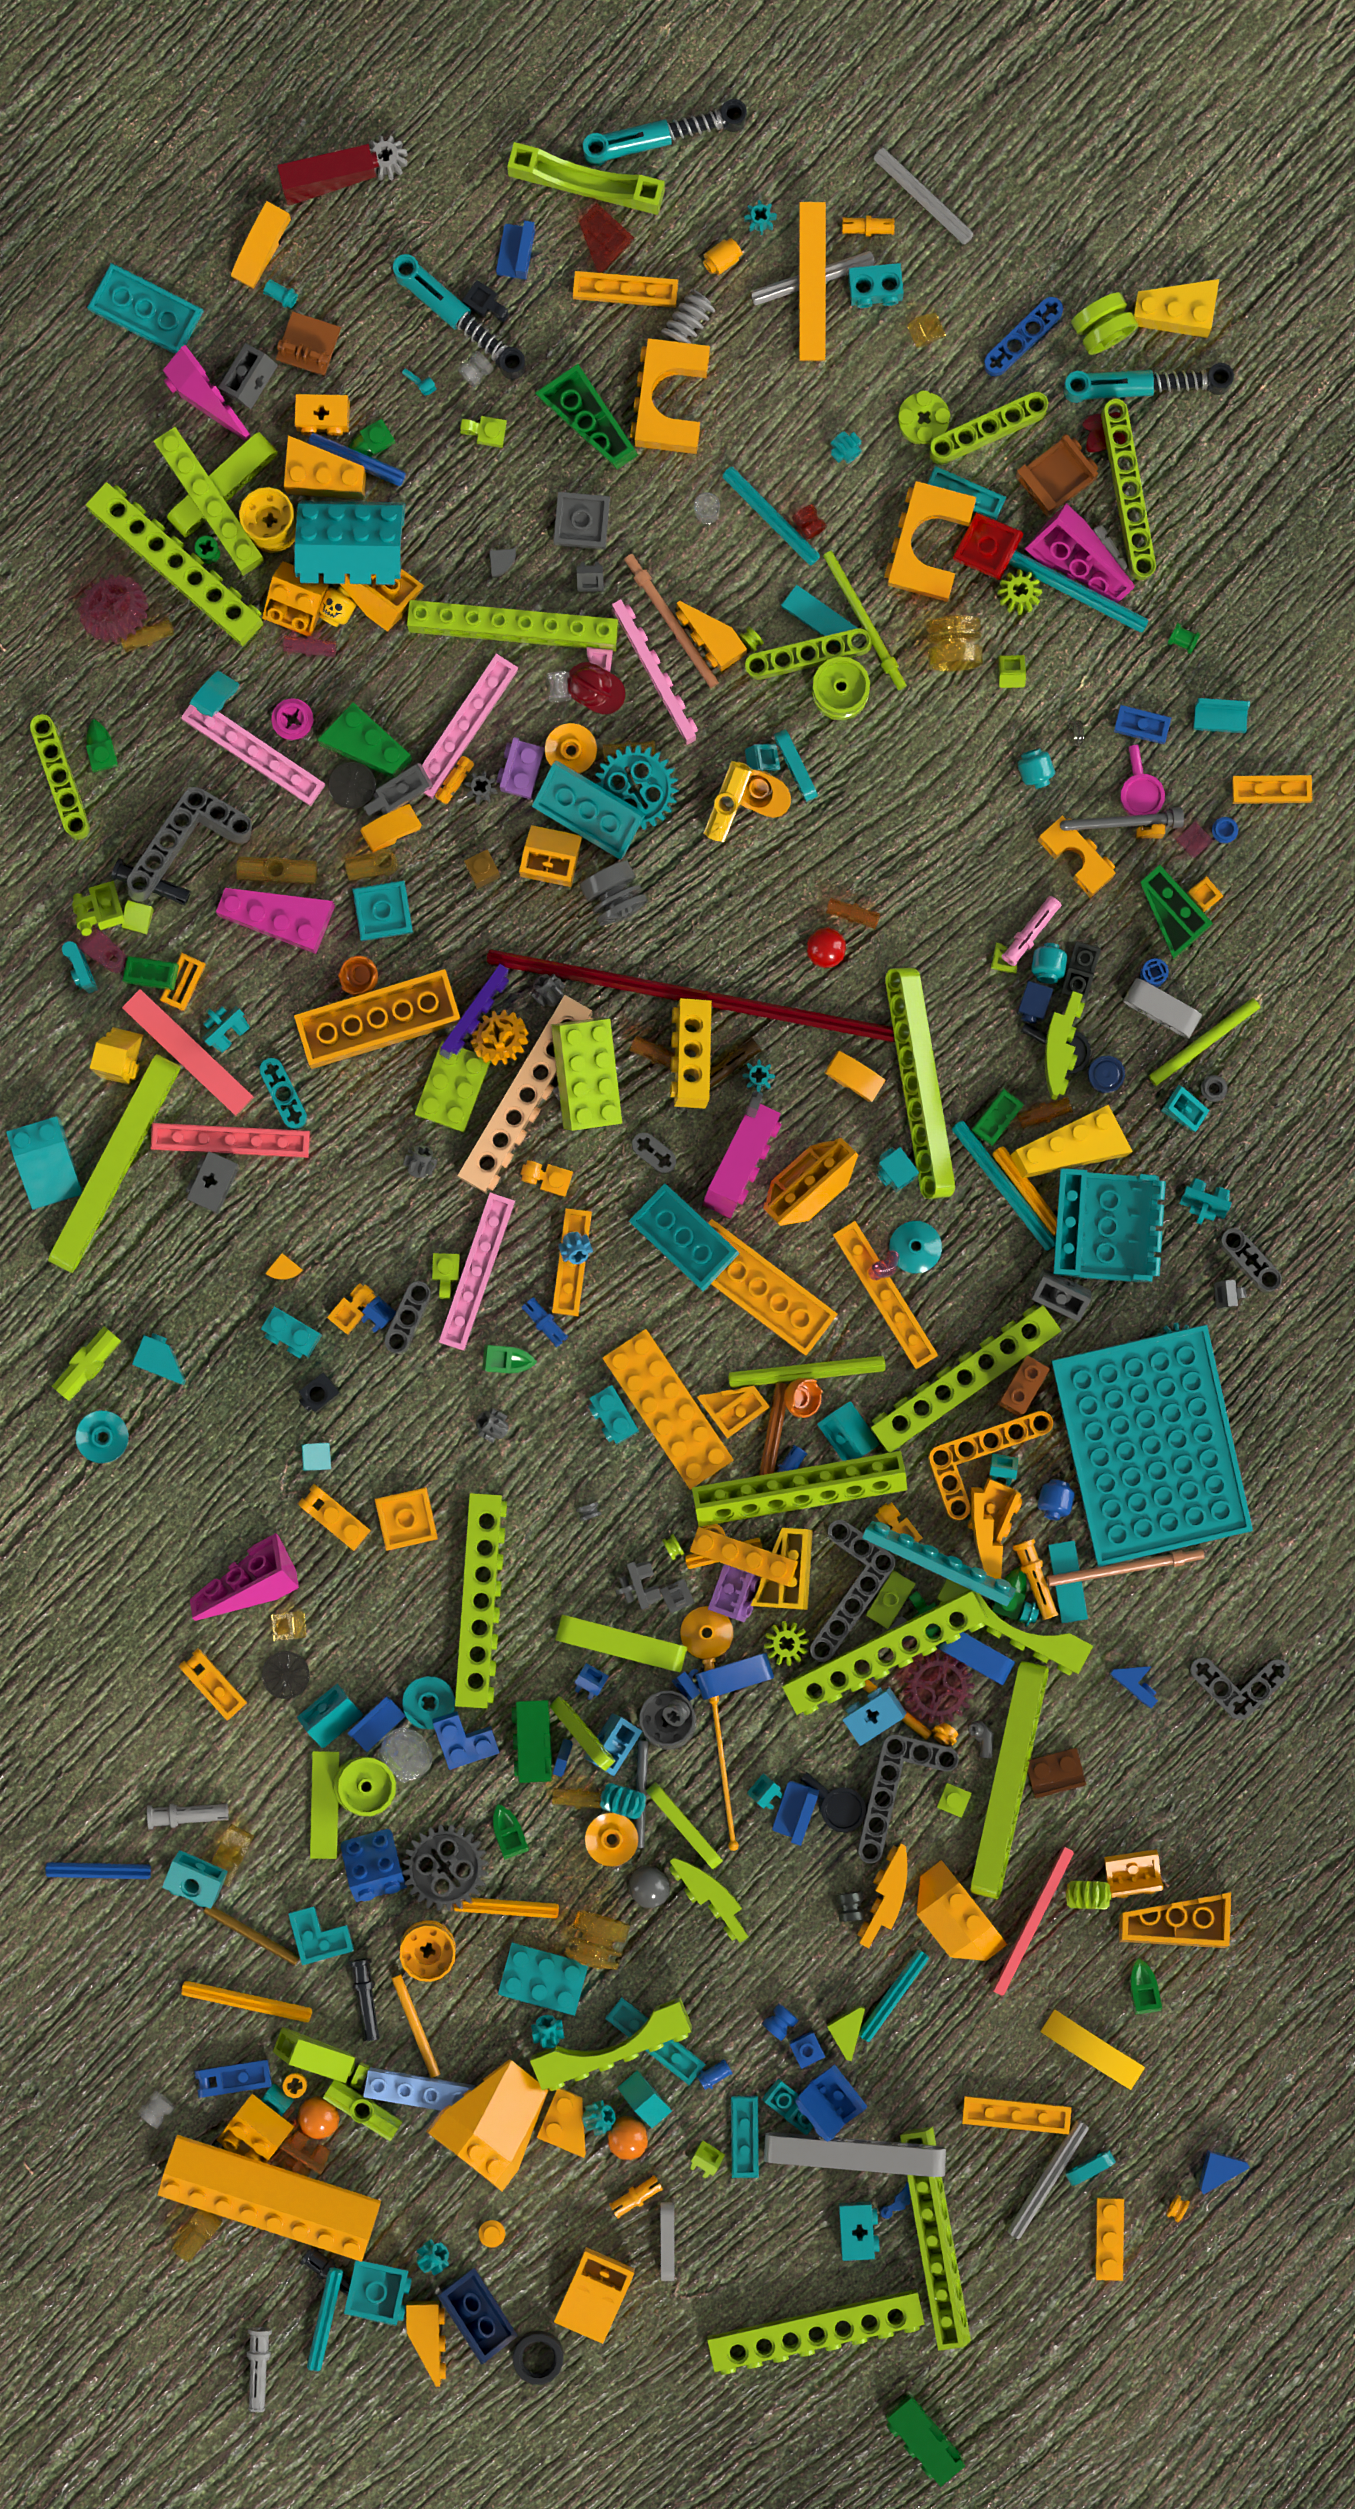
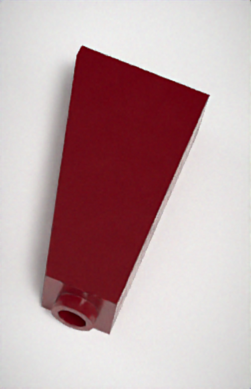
M369 144L279 164L277 167L286 202L290 206L376 177L374 168L379 167L376 151L370 152Z

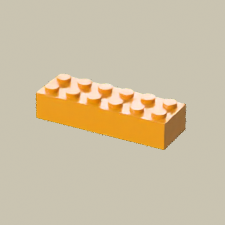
M445 969L294 1015L311 1069L455 1026L461 1019Z

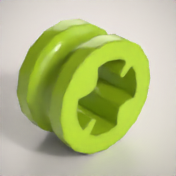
M749 626L746 628V633L739 634V638L752 652L757 651L756 647L758 645L762 646L764 644L761 637Z
M671 1534L668 1540L662 1539L672 1560H675L678 1554L684 1555L674 1534Z

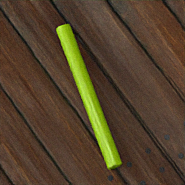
M1251 998L1148 1076L1150 1081L1155 1086L1160 1084L1259 1010L1261 1007L1258 1002Z

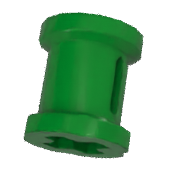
M202 536L196 541L195 552L204 564L210 565L219 560L221 552L214 538ZM211 546L213 552L208 551L205 555L203 548L208 549Z
M1177 622L1167 644H1176L1186 649L1187 653L1191 655L1201 633L1190 632L1182 628L1181 624Z

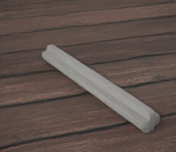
M881 148L876 152L874 160L962 244H966L972 239L973 232L888 151Z
M867 251L826 265V282L847 275L849 268L873 266L875 263L871 251ZM799 275L752 290L751 298L754 305L799 291Z
M1077 2120L1074 2123L1069 2134H1067L1009 2226L1007 2232L1014 2238H1021L1089 2130L1088 2126L1083 2122Z

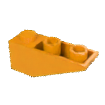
M681 601L677 602L678 611L675 613L683 626L688 624L693 632L690 635L698 647L703 645L707 651L705 657L713 668L717 666L722 672L747 655V648L732 627Z
M408 2301L406 2304L407 2334L435 2386L440 2387L441 2379H446V2362L441 2363V2352L446 2351V2337L441 2335L440 2325L445 2324V2308H440V2301Z

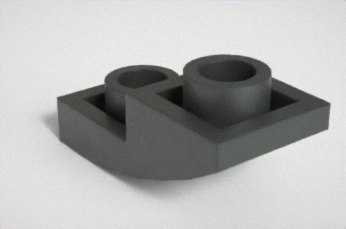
M1079 941L1075 942L1061 993L1071 995L1074 991L1083 994L1082 999L1087 1000L1101 952L1100 947Z

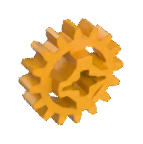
M503 1010L501 1015H497L495 1011H492V1017L490 1018L486 1015L482 1016L484 1022L479 1023L478 1031H474L471 1034L474 1038L471 1044L478 1058L481 1057L485 1063L491 1060L495 1066L499 1060H502L504 1065L507 1064V1058L509 1057L516 1060L515 1053H523L524 1050L521 1045L528 1044L526 1038L528 1031L523 1020L517 1018L514 1012L508 1016L506 1010Z

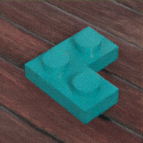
M315 1906L288 1913L302 1965L354 1951L348 1924L322 1931Z

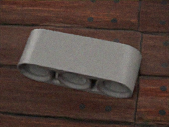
M1139 978L1134 980L1123 1000L1129 1007L1188 1039L1202 1017V1014Z

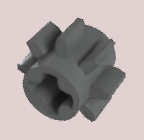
M485 771L482 773V776L478 777L472 773L473 781L465 782V786L472 789V791L467 793V797L472 798L474 796L477 805L480 804L481 800L491 803L490 795L498 793L495 788H491L496 783L495 778L488 780ZM477 784L486 785V792L477 791Z
M543 974L534 981L533 988L535 991L531 995L542 1007L546 1004L554 1006L562 1000L564 994L561 990L565 988V985L555 974L551 976Z
M417 1145L414 1149L409 1148L403 1165L408 1166L410 1175L423 1178L427 1174L432 1175L438 1158L432 1157L433 1151L431 1148Z
M491 1408L490 1412H482L476 1420V1427L479 1429L477 1435L491 1443H494L495 1438L498 1440L502 1439L509 1429V1425L505 1421L508 1416L494 1408Z

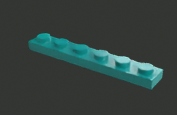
M872 1521L862 1537L877 1546L1002 1605L1008 1606L1016 1592V1588L1012 1587L1006 1580L992 1578L980 1568H971L963 1564L957 1557L946 1556L939 1553L938 1549L931 1545H922L914 1541V1538L908 1534H899L891 1530L885 1523Z

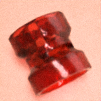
M814 504L802 508L792 517L795 525L801 527V534L805 540L814 538L827 528L825 521L818 517V510Z

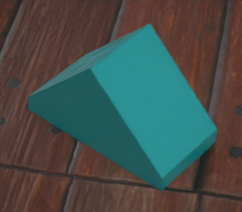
M1180 1085L1174 1089L1161 1112L1194 1132L1198 1130L1210 1111Z
M638 2070L617 2087L632 2109L652 2129L672 2112V2109Z

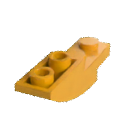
M899 1843L898 1847L894 1845L891 1847L886 1857L889 1863L885 1871L880 1869L873 1881L877 1885L875 1891L882 1894L883 1897L882 1899L876 1898L870 1909L873 1916L869 1923L863 1922L857 1933V1936L861 1937L859 1943L867 1948L871 1946L881 1925L890 1930L892 1929L900 1911L907 1881L906 1846L902 1843Z

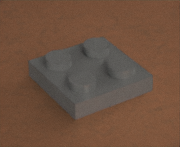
M558 492L554 545L606 550L610 496Z

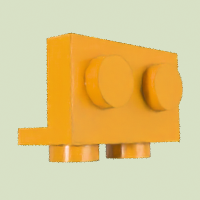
M988 1478L983 1489L985 1493L984 1514H991L993 1517V1539L1001 1542L1002 1538H1006L1011 1530L1012 1523H1010L1013 1513H1017L1021 1507V1493L1017 1489ZM970 1519L968 1528L973 1530L972 1520Z
M1157 1849L1104 1857L1106 1880L1110 1885L1111 1898H1126L1130 1895L1142 1893L1153 1894L1156 1891L1163 1890Z

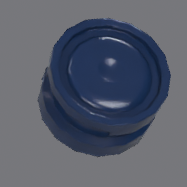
M1101 1056L1095 1059L1088 1070V1081L1091 1087L1101 1093H1111L1117 1090L1125 1078V1068L1117 1058L1112 1056Z

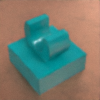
M992 1453L990 1462L991 1479L996 1481L997 1477L1006 1478V1485L1010 1486L1012 1479L1016 1480L1018 1458Z
M764 1773L746 1793L763 1809L765 1807L769 1809L774 1808L770 1801L775 1795L779 1798L783 1797V1794L779 1791L781 1788Z

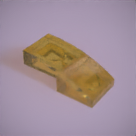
M230 1824L219 1849L211 1864L228 1871L223 1883L228 1887L231 1885L255 1836L233 1824Z

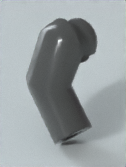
M981 1721L972 1722L968 1727V1731L971 1736L980 1742L979 1757L992 1758L994 1733L985 1723Z

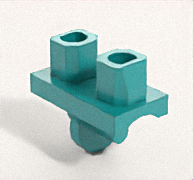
M223 1006L215 1013L208 1008L206 1012L210 1017L203 1024L207 1029L215 1022L216 1024L201 1038L209 1046L212 1045L223 1053L232 1044L224 1033L232 1028L241 1036L250 1026L243 1017L245 1014L237 1006L231 1009L222 1019L220 1018L227 1012Z
M1194 1178L1190 1186L1186 1187L1179 1204L1190 1207L1189 1213L1198 1216L1196 1223L1200 1225L1204 1218L1214 1221L1215 1217L1225 1219L1232 1204L1229 1201L1230 1191L1222 1187H1216L1213 1195L1204 1192L1206 1183Z

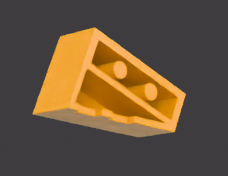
M288 435L284 479L286 494L364 500L366 485L364 466Z

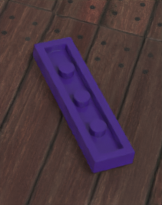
M499 964L441 1046L440 1055L449 1060L452 1054H459L465 1044L462 1040L466 1034H473L480 1023L477 1020L482 1012L486 1014L495 1002L492 999L497 991L501 993L509 982V979H507L509 969Z

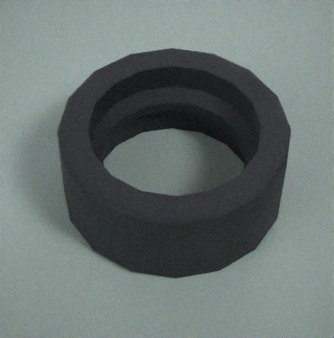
M532 2331L525 2334L517 2342L513 2352V2366L516 2373L523 2381L532 2385H543L551 2382L560 2373L564 2362V2351L560 2341L546 2331ZM533 2342L548 2344L554 2353L552 2367L541 2374L529 2371L523 2363V2352Z

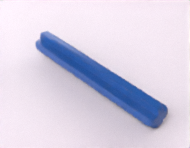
M312 433L309 437L308 444L362 465L365 468V472L397 486L403 484L406 476L404 471L316 433Z
M49 1862L45 1868L47 1877L149 1879L151 1878L152 1871L149 1864Z

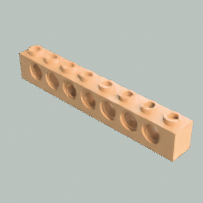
M564 995L457 1175L461 1180L485 1194L489 1189L492 1191L495 1189L501 1178L497 1174L502 1166L508 1167L514 1156L511 1153L515 1144L521 1145L527 1134L524 1130L529 1121L533 1123L541 1110L537 1107L542 1098L547 1100L554 1089L551 1083L557 1076L555 1057L547 1054L548 1047L553 1044L551 1024L593 1019L591 1018L592 1010ZM538 1067H545L548 1070V1076L543 1080L536 1079L533 1075ZM530 1089L534 1091L535 1097L531 1102H524L520 1099L523 1090ZM511 1112H518L522 1116L521 1121L516 1125H511L507 1122V1116ZM499 1134H504L508 1137L507 1145L502 1148L496 1147L493 1143L494 1138ZM484 1157H491L495 1160V1165L492 1169L484 1170L480 1167V1162Z

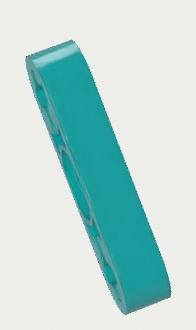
M784 729L773 734L804 801L808 802L818 797L810 776L787 730Z
M275 1058L264 1060L260 1065V1074L284 1123L290 1129H301L307 1122V1113L282 1063ZM269 1064H272L274 1067L279 1066V1069L276 1071L279 1080L283 1077L286 1079V1081L276 1083L272 1088L270 1083H275L270 1074H265L268 1071L267 1066ZM280 1087H288L291 1090V1096L288 1100L280 1101L277 1099L276 1092ZM295 1100L297 1105H292L294 1111L297 1114L302 1113L298 1124H295L294 1121H288L291 1117L288 1108L284 1111L281 1108L282 1106L292 1104Z

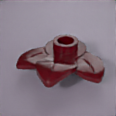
M1113 412L1109 416L1117 419L1120 418L1121 413ZM1101 414L1090 415L1082 423V426L1090 432L1086 442V451L1089 453L1104 451L1107 449ZM1113 433L1115 443H1125V437L1122 433Z

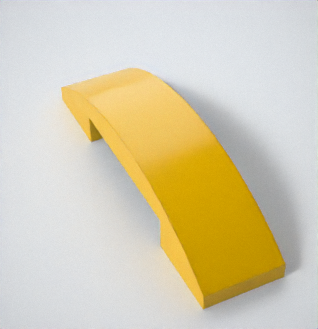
M1055 2009L1040 2031L1130 2090L1145 2068Z

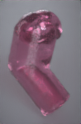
M889 1251L886 1254L885 1260L873 1263L872 1267L868 1270L870 1278L879 1280L880 1278L892 1276L897 1269L899 1254L896 1251Z

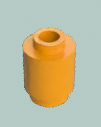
M732 238L728 240L723 239L704 254L705 260L703 264L710 274L715 272L717 275H720L738 262L739 257L743 254L738 244Z

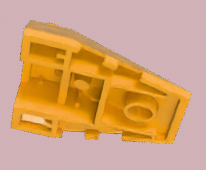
M510 2059L483 2079L484 2082L472 2091L469 2089L462 2094L464 2097L455 2104L445 2107L426 2131L502 2192L519 2170L548 2093V2089L542 2091L539 2082Z

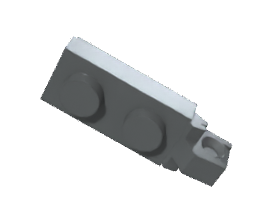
M421 763L415 764L376 789V793L373 794L375 800L364 806L368 816H374L380 812H383L384 815L390 813L433 787Z

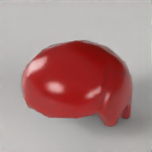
M830 927L818 928L809 936L807 955L814 965L821 968H830L838 965L843 960L846 942L838 930Z

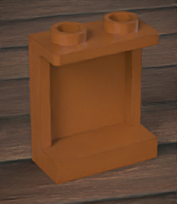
M1067 434L1063 435L1058 443L1028 466L1024 465L1016 472L1015 478L1046 517L1050 516L1088 487L1098 476L1096 463L1090 457L1086 458L1081 452L1082 447L1074 437L1070 438Z
M1029 1356L1024 1357L996 1405L1020 1418L1029 1407L1048 1374L1049 1368Z

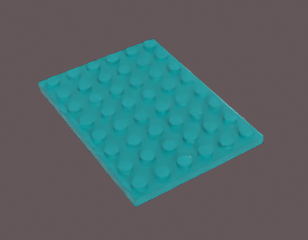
M1206 1324L1051 1360L1098 1567L1253 1531L1208 1326Z

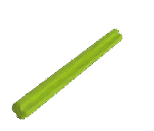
M876 1356L730 1372L728 1377L730 1387L736 1388L791 1382L797 1378L819 1379L883 1372L886 1366L884 1357Z

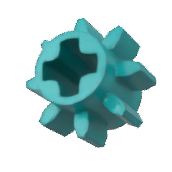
M758 200V205L754 207L748 205V212L751 215L744 216V222H751L750 232L755 229L759 231L760 235H763V231L767 228L773 230V224L770 221L776 220L777 214L770 213L771 203L766 206ZM756 215H757L758 217H761L762 215H765V220L762 219V218H760V219L757 221V220H756Z
M843 431L830 443L834 448L831 450V455L838 463L844 459L849 464L861 454L862 450L859 446L862 444V440L855 432L848 435Z
M758 1059L757 1065L754 1067L748 1063L747 1068L750 1072L742 1076V1078L749 1079L750 1081L746 1088L749 1089L754 1086L758 1092L764 1086L767 1089H771L768 1079H775V1075L768 1072L771 1064L764 1067L761 1065L760 1059ZM757 1070H760L762 1075L766 1076V1078H762L760 1083L756 1082V1078L751 1077V1075H756Z
M543 2015L536 2020V2024L531 2025L533 2043L540 2042L543 2048H553L558 2045L560 2039H564L562 2020L556 2021L553 2015Z
M603 2100L585 2106L586 2111L583 2113L582 2121L587 2130H594L595 2136L612 2130L611 2125L615 2122V2112L611 2106H604Z
M431 2239L416 2250L419 2254L416 2262L424 2273L432 2271V2274L435 2276L449 2266L447 2261L449 2252L442 2242L434 2244Z

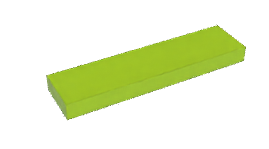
M313 1751L310 1859H337L339 1802L336 1799L333 1787L334 1777L340 1768V1752Z

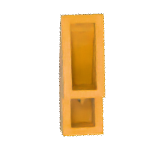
M266 201L242 247L231 277L254 289L278 248V241L291 221L288 212Z

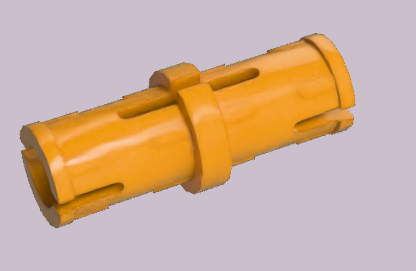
M866 215V218L843 217L842 234H865V237H871V234L894 235L895 220L894 218H871V215Z
M653 2175L636 2188L632 2186L628 2189L629 2192L609 2203L612 2210L623 2205L622 2208L614 2212L618 2219L635 2206L641 2207L644 2205L643 2201L663 2190L660 2183L651 2189L649 2188L658 2182L656 2176Z

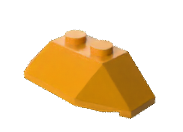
M842 1138L809 1146L771 1181L763 1209L780 1226L809 1221L848 1186L858 1157L857 1152Z
M942 1860L920 1876L916 1915L949 1957L987 1961L1008 1945Z

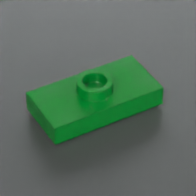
M127 956L122 981L127 984L174 990L179 965L173 962Z
M1003 1088L971 1131L990 1146H993L1024 1104Z

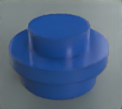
M1222 817L1214 822L1212 835L1216 841L1226 844L1232 842L1237 837L1238 826L1233 819Z

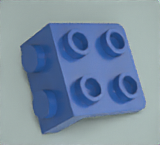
M390 1829L380 1830L345 1840L341 1843L340 1846L349 1888L356 1902L370 1901L376 1896L394 1894L401 1889L407 1888L405 1885L406 1880L399 1864L394 1837Z
M835 2064L814 2078L795 2099L799 2111L813 2124L816 2133L827 2142L832 2140L846 2123L868 2107Z

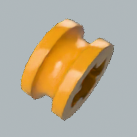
M291 2073L283 2082V2090L291 2098L302 2096L308 2086L305 2076L300 2073ZM294 2078L299 2079L298 2083L302 2082L303 2085L302 2088L297 2090V2093L292 2092V2088H288V2083H291Z
M1176 2195L1166 2212V2216H1173L1175 2221L1179 2222L1190 2202L1188 2200L1182 2201L1181 2196Z

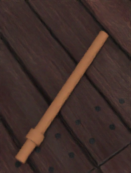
M633 554L628 555L624 561L635 575L633 579L639 587H643L710 689L719 684L718 680L650 581L652 577L646 569H642Z
M1203 1549L1182 1552V1550L1171 1551L1169 1555L1047 1576L1048 1586L1051 1587L1168 1565L1178 1567L1183 1566L1185 1562L1204 1559Z

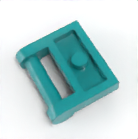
M68 941L64 943L62 952L74 966V970H71V975L76 986L78 985L79 989L83 988L88 994L97 991L98 988L83 951L74 942Z

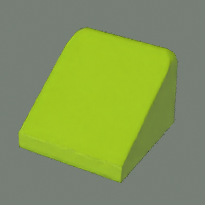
M1025 655L998 656L999 687H1025Z
M127 900L124 910L125 923H122V928L147 934L154 909L151 906Z

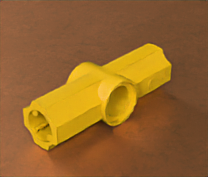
M731 761L703 833L708 838L725 842L753 771L748 765ZM725 796L730 797L734 802V806H726L722 798Z

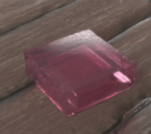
M1194 822L1176 839V842L1194 860L1213 842V839Z

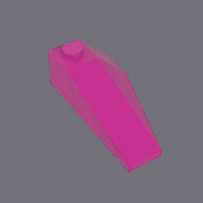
M186 345L181 347L163 369L166 379L163 381L172 393L177 391L181 398L245 442L251 438L249 432L229 405L226 406L225 400L217 387L209 383L210 380L202 366Z
M1067 503L1047 521L1025 547L1042 565L1066 574V577L1073 581L1076 579L1088 585L1089 589L1116 603L1122 600L1135 587L1087 522Z
M276 1533L253 1545L247 1550L249 1553L247 1557L238 1564L234 1561L228 1566L230 1569L228 1573L221 1579H213L190 1599L192 1618L195 1621L274 1601L299 1588L296 1569L280 1537Z

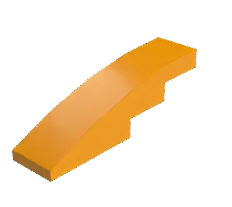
M971 1487V1520L980 1565L988 1576L1001 1579L1003 1545L1001 1542L993 1540L994 1519L991 1514H984V1491L982 1488Z

